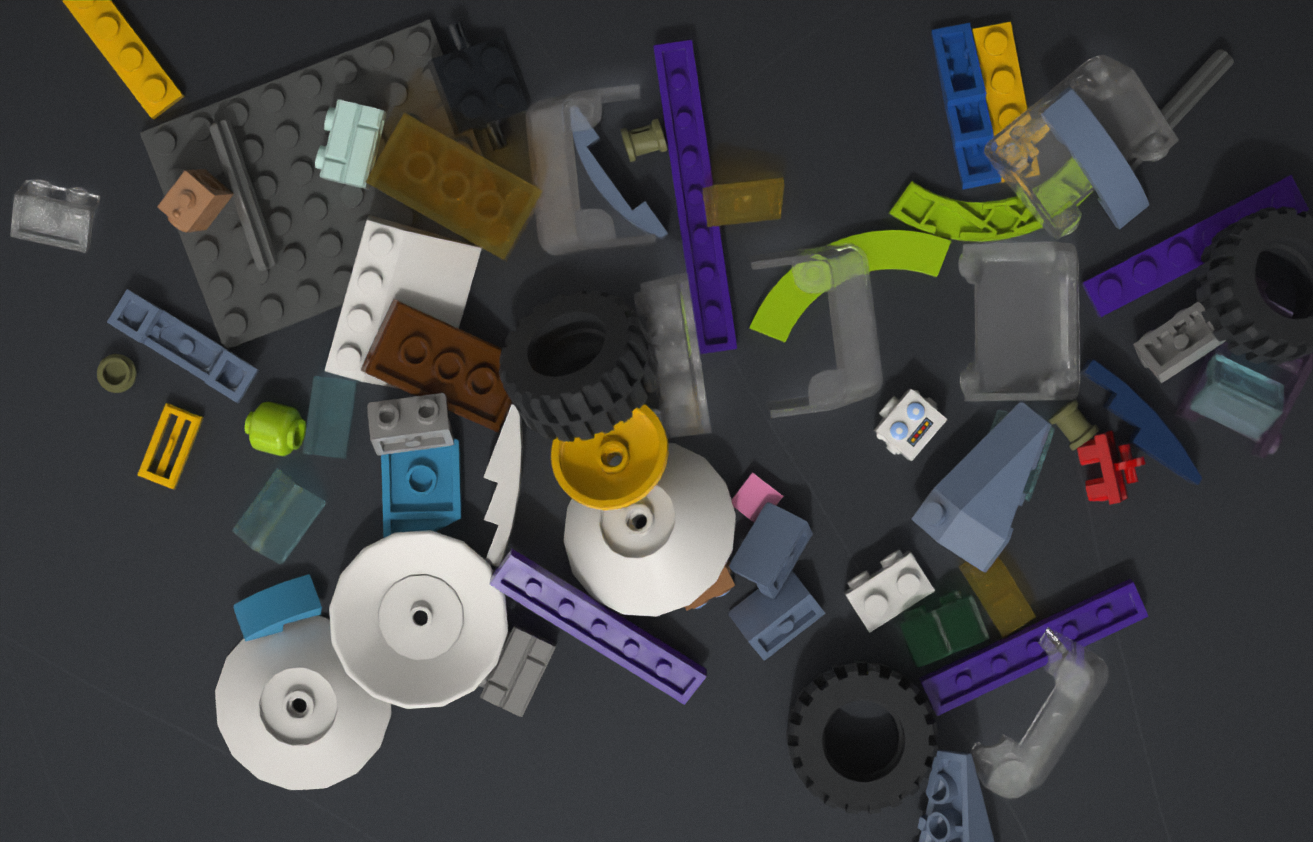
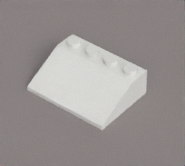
M368 215L325 371L362 382L397 388L360 370L393 299L459 329L482 247Z

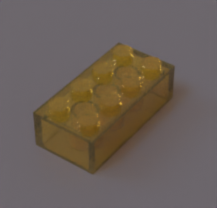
M406 113L401 117L365 181L375 189L505 262L509 259L545 195L541 189Z

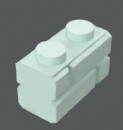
M337 100L336 108L329 107L324 125V130L330 131L327 146L320 145L315 162V168L321 169L320 177L369 190L387 113L381 109L344 100Z

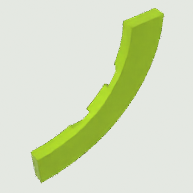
M1071 155L1067 162L1041 185L1021 195L999 201H958L935 194L911 181L889 214L906 225L941 238L972 242L1005 240L1033 232L1060 219L1081 204L1095 189Z
M883 230L857 234L832 242L797 263L778 281L757 310L749 329L785 343L801 314L815 299L832 286L862 273L894 269L914 271L937 277L951 240L916 231Z

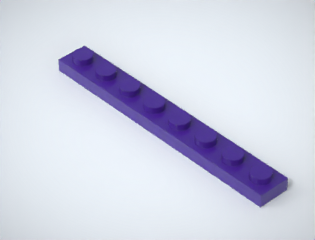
M692 40L653 45L698 354L737 349L693 43Z

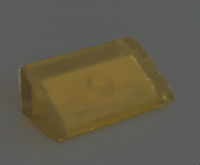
M783 178L718 184L702 188L708 227L781 219L784 192Z

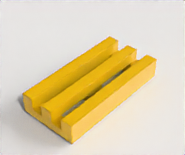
M166 403L137 475L165 487L176 489L204 417ZM171 415H176L178 418L156 473L150 472ZM186 420L191 421L169 479L165 478V472Z

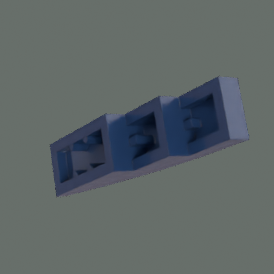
M1094 359L1087 360L1079 373L1111 393L1103 407L1135 428L1127 442L1189 483L1199 485L1203 478L1182 444L1157 413L1126 383Z

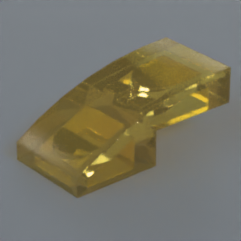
M999 556L986 573L969 562L959 566L961 573L1002 637L1007 636L1036 618Z

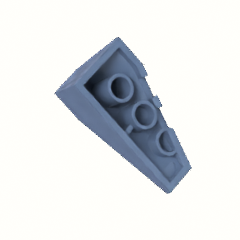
M1020 401L932 490L912 520L938 543L986 573L1011 538L1014 530L1010 528L1018 505H1023L1026 494L1023 493L1031 470L1036 469L1052 424L1028 404Z
M943 749L937 750V756L934 757L933 769L931 770L926 794L929 798L926 813L920 816L917 827L921 830L919 842H994L972 754Z

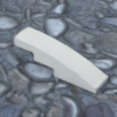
M511 404L483 477L498 483L484 518L486 521L499 525L485 559L489 564L499 567L505 556L514 527L521 489L523 461L522 419L514 404Z

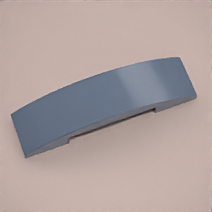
M1071 87L1066 88L1038 111L1056 139L1066 146L1099 195L1097 200L1116 228L1120 230L1149 206L1144 190L1128 162L1094 114Z
M577 106L570 110V118L575 145L582 164L596 189L619 215L636 228L661 240L668 236V232L646 202H643L633 210L630 208L589 151L592 146L600 141L599 136Z
M128 289L107 323L134 340L145 344L202 379L207 385L236 403H240L259 369L232 351L224 348L221 344Z

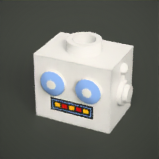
M908 389L899 400L893 396L881 409L879 414L883 419L874 431L877 433L878 439L886 442V448L895 455L897 453L899 455L901 453L909 461H912L946 422L947 418L937 411L938 408L936 406L938 404L931 398H923L918 390Z

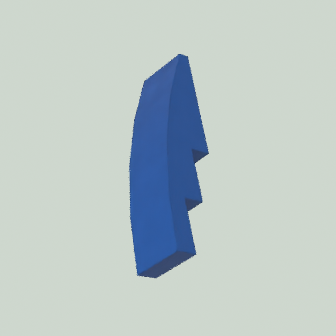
M970 23L934 29L931 32L962 189L999 183L1002 176L993 142L994 133L986 103V89Z

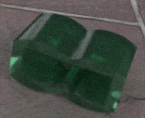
M956 590L939 598L941 604L927 610L925 604L903 612L905 619L897 622L914 666L918 668L990 639L972 594L962 595L961 590Z

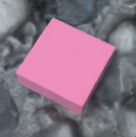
M752 472L731 500L734 508L752 522H755L766 503L769 502L777 505L783 498V495Z

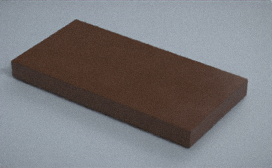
M393 299L360 369L362 372L415 396L444 393L449 411L498 433L513 403L505 391L499 376L501 348Z

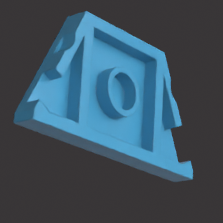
M454 438L453 446L381 455L383 538L395 532L423 530L436 532L462 518L460 440Z

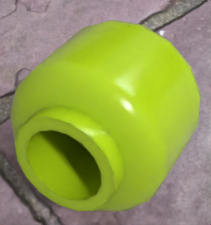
M264 402L256 408L255 412H250L245 421V433L249 435L251 446L261 452L278 456L289 455L293 450L300 448L305 437V421L301 419L299 411L291 406Z

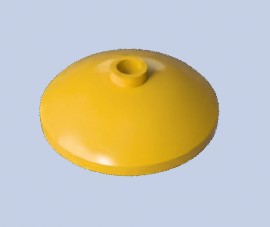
M643 404L640 409L636 407L632 411V418L625 423L619 422L613 426L615 430L607 434L600 432L594 434L593 439L585 441L581 440L580 437L575 438L574 442L559 441L558 437L553 440L551 449L553 472L559 485L573 500L597 510H615L636 503L657 485L666 468L669 446L661 421L648 406ZM614 457H622V460L618 465H610V462Z

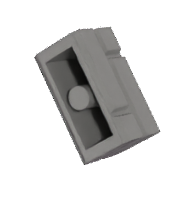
M515 624L512 631L507 633L497 665L479 684L480 687L484 688L480 697L519 717H523L557 644Z

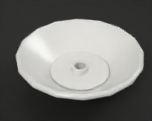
M668 443V460L659 482L645 497L636 503L615 510H597L586 507L571 499L567 507L563 542L573 575L594 600L623 615L660 616L690 605L717 581L733 550L736 514L726 482L704 457L675 443ZM614 457L611 460L610 465H618L621 462L622 457ZM641 517H646V525L641 529H637V520Z
M431 530L395 532L363 548L340 574L329 607L331 642L347 675L373 698L406 709L443 707L473 692L497 665L508 633L506 595L489 585L490 578L494 574L491 565L464 541ZM418 610L426 612L428 615L427 623L422 625L416 623L414 620L415 612Z
M319 615L284 624L283 631L246 642L243 638L226 657L215 689L217 725L232 756L258 779L289 790L328 788L358 773L380 748L392 714L391 703L373 698L347 675L331 642L330 619ZM301 698L306 702L307 708L304 712H298L294 709L293 702L295 699Z

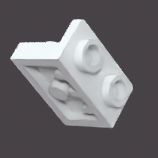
M900 549L896 550L880 561L883 567L872 575H869L866 570L847 582L850 589L845 591L844 594L869 632H872L935 591L916 562L912 552L907 551L902 554Z

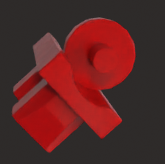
M1111 430L1095 435V439H1091L1077 448L1079 461L1082 466L1100 462L1103 477L1085 481L1088 500H1109L1110 505L1121 503L1122 500L1128 499L1122 470H1124L1127 484L1138 482L1135 467L1146 464L1144 456L1133 458L1130 444L1118 446L1121 456L1120 461L1114 433Z

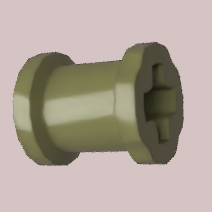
M658 118L652 120L651 124L628 130L625 127L620 129L630 163L636 161L637 156L657 150L661 153L667 151Z
M1076 399L1068 402L1048 419L1052 425L1056 424L1070 441L1069 447L1072 451L1083 445L1100 430L1097 425H1091L1078 409L1079 402Z

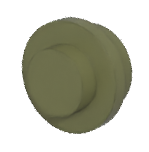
M112 354L105 357L97 369V378L100 385L112 393H121L130 389L135 383L137 376L136 367L132 360L121 354Z

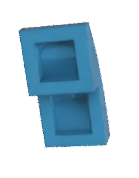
M310 574L249 596L234 604L233 609L246 642L282 632L284 624L320 615L322 606Z

